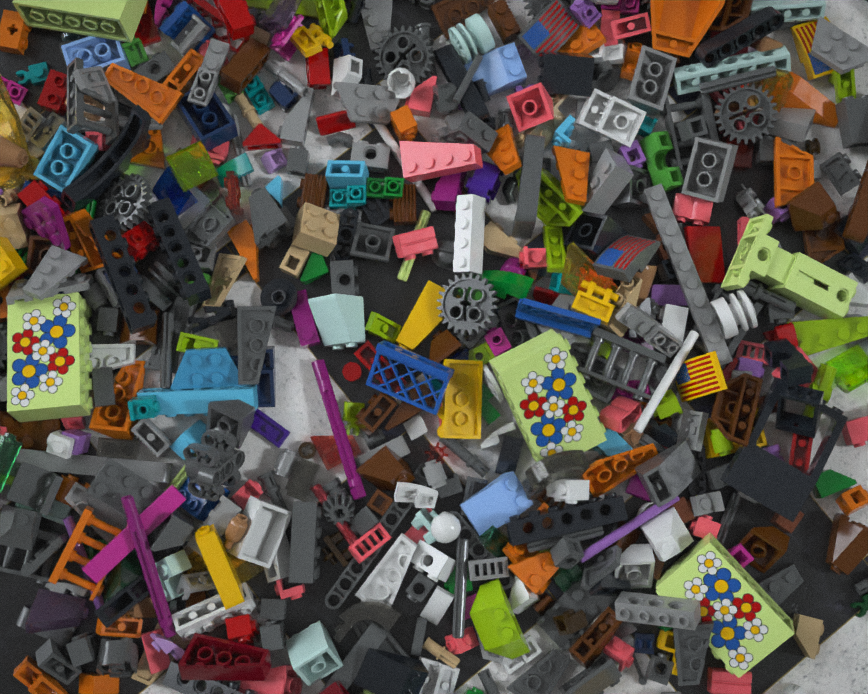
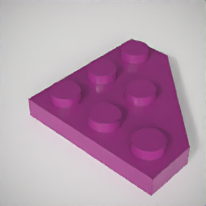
M44 196L21 211L24 218L23 223L27 228L35 230L42 238L49 239L53 245L59 246L65 251L71 247L60 207L57 203Z

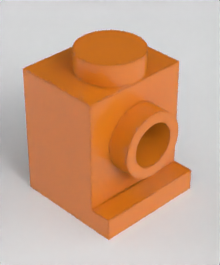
M858 485L840 494L835 501L842 512L849 516L868 505V492L861 485Z

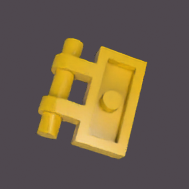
M312 23L309 29L304 25L297 28L289 39L305 58L321 52L322 45L328 49L334 46L331 37L325 34L322 27L315 23Z
M583 280L580 287L587 289L585 293L578 290L571 310L601 319V323L607 325L615 305L608 303L610 299L617 302L619 295L612 292V289H604L597 286L593 281ZM592 293L603 296V299L592 296Z

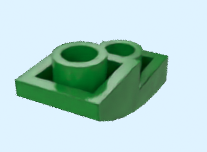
M367 177L366 198H402L404 178L385 177V179Z

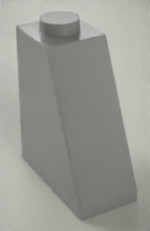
M772 108V110H777L778 114L772 115L777 121L771 122L774 126L773 129L767 128L769 134L803 143L812 126L816 110ZM759 116L757 124L763 123L761 116Z

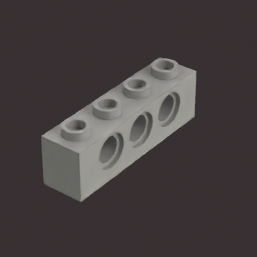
M622 591L615 601L616 620L695 630L701 619L700 600Z

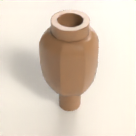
M238 513L230 520L225 531L227 539L224 544L225 548L231 549L234 543L242 539L248 528V518L245 515Z

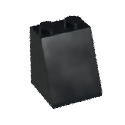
M542 51V56H539L538 60L541 73L537 77V83L541 82L548 93L591 97L594 57L587 53Z
M583 211L572 224L563 245L595 262L610 244L629 233L607 215Z

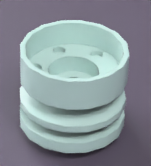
M478 13L465 19L466 28L461 23H458L456 28L451 27L448 29L451 44L465 64L470 63L472 58H475L476 54H478L477 50L481 54H486L495 49L493 36L487 24Z

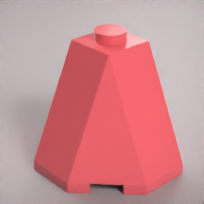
M282 665L271 668L265 681H240V688L244 690L252 689L257 691L258 694H301L303 683L301 678L297 677L292 665Z

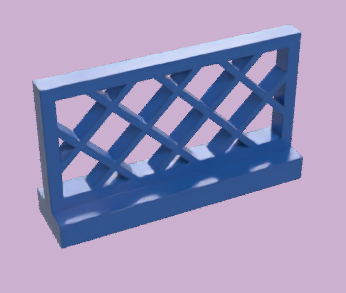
M526 298L519 299L514 316L515 319L588 339L591 337L592 331L601 323V319Z
M383 340L377 343L375 349L377 352L365 385L437 415L449 380L452 378L455 370ZM381 355L388 358L389 366L382 368L379 362ZM400 363L404 364L408 373L401 376L395 366ZM392 367L396 378L388 381L384 370ZM416 371L423 372L426 380L417 383L413 373ZM379 372L384 381L380 385L372 382L374 374ZM410 375L414 385L405 388L401 378ZM436 378L444 381L442 388L435 391L431 380ZM398 380L402 390L399 392L393 391L389 383ZM427 382L432 393L423 396L419 385ZM414 387L420 397L415 400L411 399L407 390ZM433 395L436 401L435 407L428 406L424 398Z

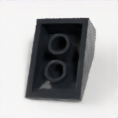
M369 648L355 677L354 684L374 694H419L429 672L422 660Z

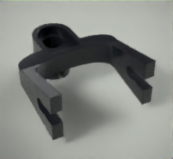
M234 300L223 302V307H203L205 313L214 312L215 316L213 315L208 318L188 317L189 324H199V326L191 328L192 334L194 335L223 321L237 318V308L235 307Z

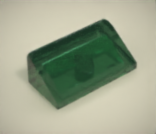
M492 525L478 538L482 546L495 557H507L502 549L509 542V539Z

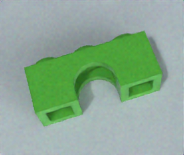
M668 131L654 132L641 139L640 144L646 158L653 186L662 184L665 193L682 186L684 181L679 166L668 167L665 162L667 152L673 149Z

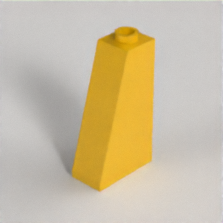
M428 280L396 339V343L399 344L398 346L413 352L443 322L445 317L441 318L438 316L442 313V310L437 309L438 306H441L437 299H442L443 297L439 292H445L443 287Z
M214 524L200 527L195 532V539L225 609L227 610L245 602L242 584Z

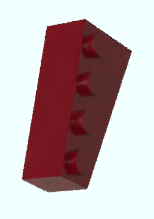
M195 633L178 664L182 680L265 681L272 666L270 650Z

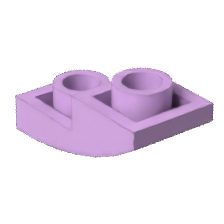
M156 633L149 635L154 640L151 644L158 652L162 650L166 655L170 652L176 660L181 659L185 653L171 639Z

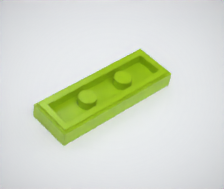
M543 226L542 235L544 248H546L547 272L567 273L568 266L565 246L563 245L562 227Z

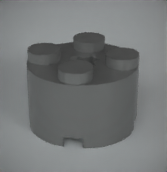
M128 637L121 638V640L102 639L98 647L96 672L104 676V672L110 673L109 677L112 678L130 677L132 672L136 674L139 646L133 643L132 638Z

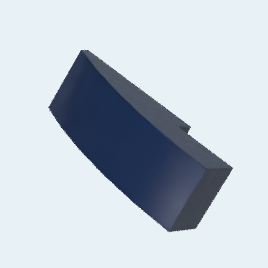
M267 346L259 383L257 384L258 408L275 407L276 405L275 346Z

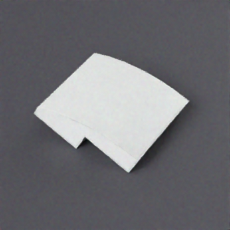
M420 656L419 660H422L429 674L419 694H453L460 669L457 667L452 669L445 663Z

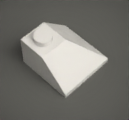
M674 506L640 526L659 561L665 562L682 552L694 541Z
M631 544L621 554L620 566L614 570V579L629 580L632 587L630 589L652 588L655 558L651 545Z

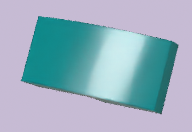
M256 75L244 91L260 116L276 106L258 75Z
M247 153L233 158L215 170L222 189L238 182L239 178L254 172Z
M347 185V189H330V210L365 205L367 186Z

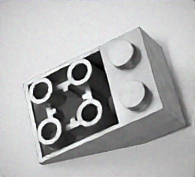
M685 439L634 468L650 501L657 507H661L675 499L701 473Z

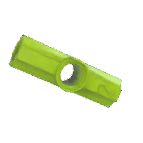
M820 363L815 380L810 384L809 388L824 391L823 400L828 403L832 394L831 386L838 368ZM805 405L802 415L813 418L814 409Z

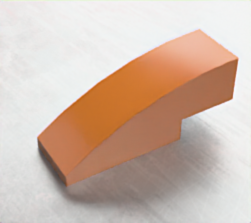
M29 655L14 669L13 676L26 685L31 694H68L49 673L38 667L37 662Z

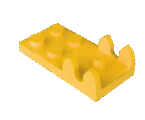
M443 359V365L455 371L449 380L442 400V407L439 408L437 414L442 420L441 426L437 429V434L440 438L481 439L483 361Z

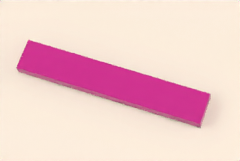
M173 484L140 514L146 536L186 500V497ZM127 526L82 568L96 584L135 548L129 527Z

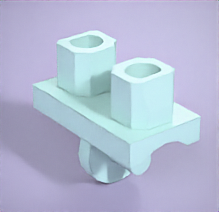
M422 508L415 514L416 517L411 524L417 530L425 526L428 532L423 538L428 544H431L436 539L432 536L430 527L434 517L438 516L434 509L429 513L426 508Z

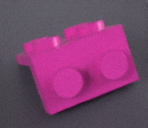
M302 15L287 17L282 23L283 28L280 33L277 32L271 39L272 44L269 47L286 61H289L297 50L296 46L289 39L297 28L303 26L301 22L304 16Z

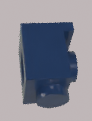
M276 81L270 86L269 94L285 113L299 101L297 93L293 92L287 85H283L280 81Z

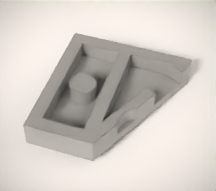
M102 66L77 69L72 72L81 92L108 104L116 101Z

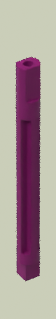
M324 359L315 360L311 363L353 500L362 499L366 496L361 477L356 471L357 465Z
M127 495L121 498L127 517L126 521L159 625L164 636L169 638L176 635L173 626L174 622L134 498L131 495Z

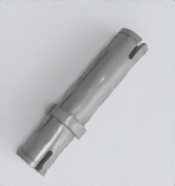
M272 59L265 63V70L273 74L277 81L285 83L302 98L309 95L310 88L291 75L285 67L279 66Z

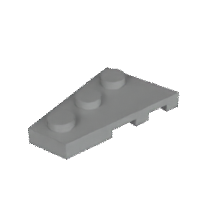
M365 0L366 5L362 9L361 15L371 52L381 48L377 44L378 42H384L381 36L388 37L387 31H391L393 0Z
M52 245L22 289L23 293L43 300L60 286L59 283L65 278H70L74 275L76 269L81 265L85 266L88 263V259Z

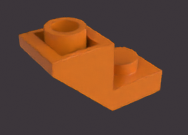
M628 42L624 63H622L620 78L632 81L643 46L641 43Z

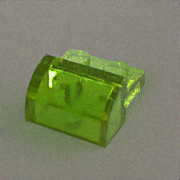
M200 140L165 157L183 192L218 176L210 156Z
M859 344L825 363L826 365L838 368L834 383L844 393L848 394L868 382V356Z

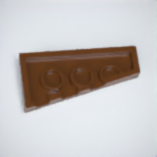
M443 0L432 5L431 10L445 40L448 41L450 39L448 35L449 28H456L458 23L465 27V19L476 13L481 14L496 0Z

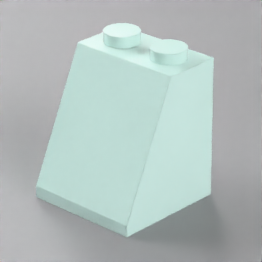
M335 293L308 299L324 346L332 347V350H343L344 346L346 348L358 347V344L365 343L362 296Z
M320 620L285 641L293 670L308 686L313 685L344 666L327 629Z

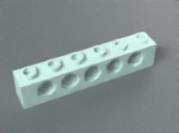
M783 45L781 48L764 52L753 51L729 56L711 67H706L702 63L674 68L673 85L677 94L681 95L700 91L699 85L701 83L769 66H775L777 74L791 72L790 53L785 45Z

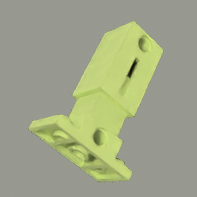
M764 214L749 219L720 288L726 291L744 288L749 280L757 279L768 285L767 290L796 302V306L822 319L844 318L849 311L850 301L856 294L858 282L800 252L791 254L779 248V241L766 235L772 228L773 216Z

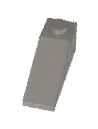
M310 88V93L307 97L299 100L284 119L283 126L279 127L278 137H280L282 144L305 146L315 96L313 88Z

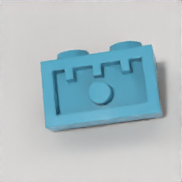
M569 115L555 130L551 141L553 143L552 146L569 148L572 142L569 137L575 128L573 126L576 120L574 117Z

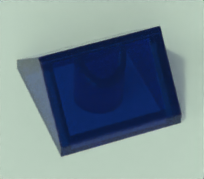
M170 166L165 169L152 189V192L159 200L167 197L170 198L178 217L198 202Z

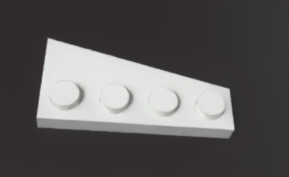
M92 344V353H89V359L92 361L93 369L112 367V370L135 364L136 345Z
M403 533L400 534L355 594V596L385 619L388 617L417 547V544Z

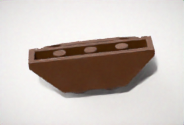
M725 0L724 6L707 31L722 32L749 17L753 0Z
M743 373L727 381V389L717 392L710 420L727 440L745 447L748 446L763 379Z

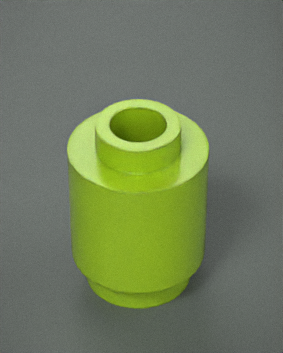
M719 429L711 430L712 435L710 438L715 454L719 453V456L731 454L730 450L734 449L732 441L727 440Z

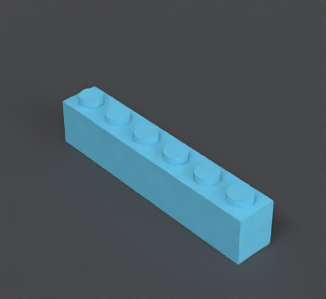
M257 384L171 390V388H142L137 392V397L156 395L157 401L160 402L161 406L158 415H165V417H175L177 414L191 417L202 413L203 416H207L208 404L213 401L239 399L255 407V411L258 408Z

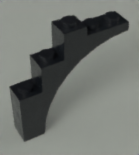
M139 105L132 108L123 130L107 152L82 176L62 189L61 201L72 212L78 211L109 191L108 187H110L111 180L127 171L131 159L149 147L151 136L148 130L152 118Z

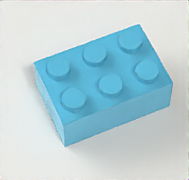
M60 124L33 175L62 192V189L89 170L99 152L98 144L79 132L75 134L68 133L67 126Z

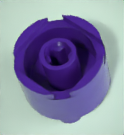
M482 160L483 168L473 170L475 171L473 177H469L467 180V194L486 198V203L491 204V200L495 199L501 185L499 176H503L504 173L498 166Z

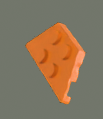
M775 137L773 139L774 206L779 208L787 205L789 200L814 184V157L806 151H801L793 144L791 146L781 141L780 137Z

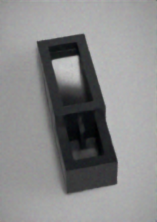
M144 575L139 576L94 612L106 628L150 596Z

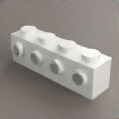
M474 194L457 195L453 272L466 273L467 275L470 272L474 273V275L482 274L486 198Z
M242 583L245 602L227 610L219 594L172 614L176 632L182 640H191L195 633L202 634L212 631L215 627L226 623L225 619L250 614L253 610L257 609L253 594L247 583Z

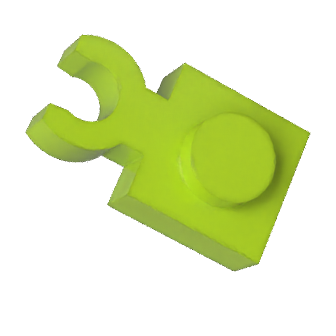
M344 401L342 420L347 421V424L344 426L347 435H350L351 428L353 429L352 435H359L360 429L354 424L358 419L355 416L365 407V403Z

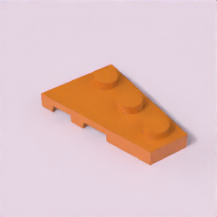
M595 24L590 29L580 25L557 52L589 54L607 43V41Z
M506 124L496 130L498 135L490 151L486 154L505 175H508L522 167L512 128L509 124Z
M553 145L552 153L555 155V165L557 170H559L560 184L565 202L584 206L587 198L590 153Z

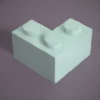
M184 549L155 563L167 602L184 594V592L179 595L176 593L180 578L184 575L183 572L192 568Z

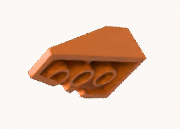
M793 72L782 73L778 76L767 97L774 96L771 103H777L776 107L814 109L816 112L813 124L831 128L836 127L838 118L835 104Z
M135 360V364L120 369L114 382L116 405L95 407L89 425L91 430L114 439L134 440L135 435L134 432H131V429L138 423V419L135 421L130 420L128 401L133 397H137V392L143 388L146 370L144 365L146 361Z
M653 443L597 460L580 470L578 474L581 479L590 480L589 493L592 497L598 498L635 475L636 471L634 468L658 455V451Z

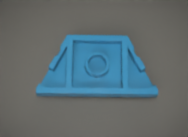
M226 347L186 349L171 385V390L242 385H238V366L231 358V354Z

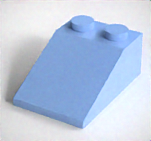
M88 36L61 46L67 66L77 57L83 59V68L102 66L105 73L110 64L114 63L131 70L127 55L121 46L123 44L122 41Z
M515 43L507 44L482 55L483 59L472 78L473 82L484 79V82H487L485 85L489 96L515 88L518 85H524L527 75ZM473 61L464 65L467 71L469 70Z
M511 471L500 475L461 503L460 507L479 537L482 538L504 525L510 516L523 513L534 503L515 473Z

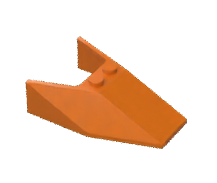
M650 0L652 49L689 58L724 6L725 0Z

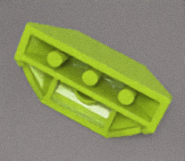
M314 0L319 24L324 33L333 39L348 18L344 0Z
M542 167L537 217L546 226L570 227L583 211L580 205L565 202L560 181ZM521 169L516 173V179L518 180V190L520 186Z
M499 578L480 585L469 614L484 649L509 659L529 653L530 649Z

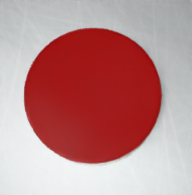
M349 362L343 367L342 373L347 381L355 382L360 379L362 370L357 363Z

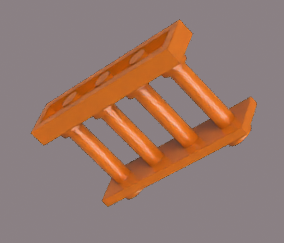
M87 505L48 581L55 585L58 579L70 581L92 591L89 600L93 601L95 596L100 597L105 587L102 585L105 576L95 584L68 572L65 566L68 561H75L83 566L90 561V559L77 554V551L74 550L77 543H84L99 551L106 546V544L86 536V533L83 532L86 525H93L115 536L122 530L95 518V515L92 514L94 508Z

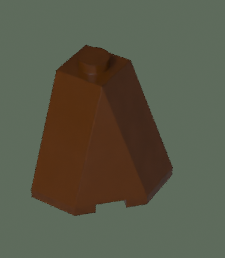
M836 513L834 515L826 563L831 566L829 569L837 575H849L868 554V527L860 522H849L850 518L843 513Z

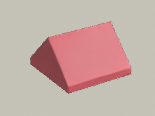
M541 82L506 96L519 132L554 119L553 100Z

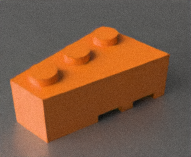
M84 208L64 216L63 220L71 243V252L88 259V263L85 266L81 265L79 267L81 273L104 267L88 227L90 220H94ZM107 235L104 236L108 241H111ZM112 253L115 259L122 257L119 253Z

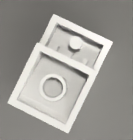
M592 88L591 97H587L575 124L619 144L631 147L647 112L615 96H610L596 88Z

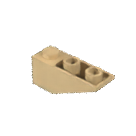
M490 221L484 227L483 249L488 254L507 259L519 258V252H522V248L517 245L518 241L511 235L507 236L503 232L504 229L495 222L494 224Z
M291 245L279 268L282 272L299 280L312 251Z
M634 276L630 283L622 281L615 292L619 295L617 302L609 301L615 307L608 324L600 323V326L605 331L623 337L628 327L619 322L615 315L627 302L636 307L642 284L641 278Z

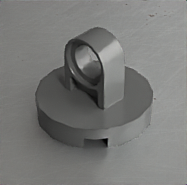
M609 60L600 64H594L592 88H596L604 93L610 92L616 87L620 79L618 64H611Z

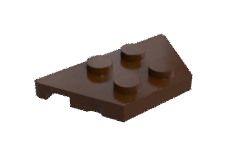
M837 211L839 219L825 229L802 231L806 256L824 263L845 249L844 239L833 231L841 220L839 211Z

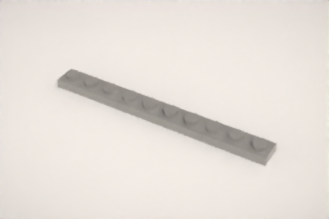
M662 184L644 189L642 191L707 353L716 351L720 366L732 362V357Z

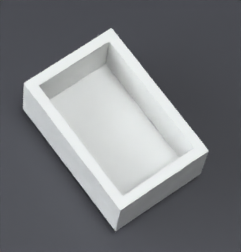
M250 495L242 513L248 518V528L242 539L234 543L232 548L226 551L237 558L270 569L292 517V512Z

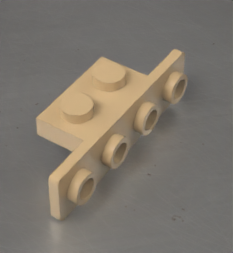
M556 93L551 95L554 119L518 133L514 137L517 149H522L524 146L526 134L545 136V149L552 141L555 130L566 119L558 107L569 95Z

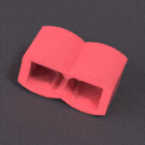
M676 193L673 199L672 211L677 223L684 224L686 221L693 223V226H704L710 222L713 202Z
M618 396L612 400L610 405L600 411V422L603 423L605 428L622 433L642 414L641 402L624 396Z

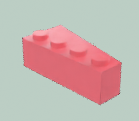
M399 141L403 178L411 183L483 168L481 149L474 144Z

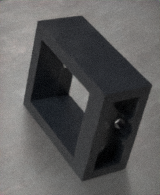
M783 383L778 396L775 429L815 438L820 423L824 391L799 385L788 387ZM787 399L815 406L813 418L787 412Z

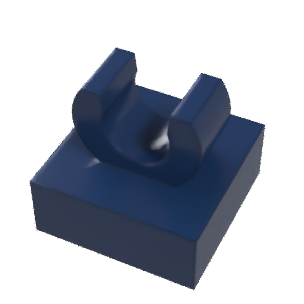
M340 38L334 44L335 59L346 55L355 56V53H350L349 49L353 48L354 44L348 43V38Z
M634 632V653L654 654L655 634Z

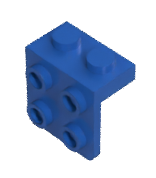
M183 1L178 3L174 8V12L162 21L159 29L174 40L190 22L191 16L196 14L211 28L194 48L198 52L200 46L205 43V40H209L215 34L216 29L192 5Z
M187 477L179 489L186 497V500L180 507L196 519L204 522L209 516L210 511L217 506L220 500L210 501L190 494L188 490L190 478ZM195 483V487L201 491L199 485ZM224 487V496L227 498L231 491Z

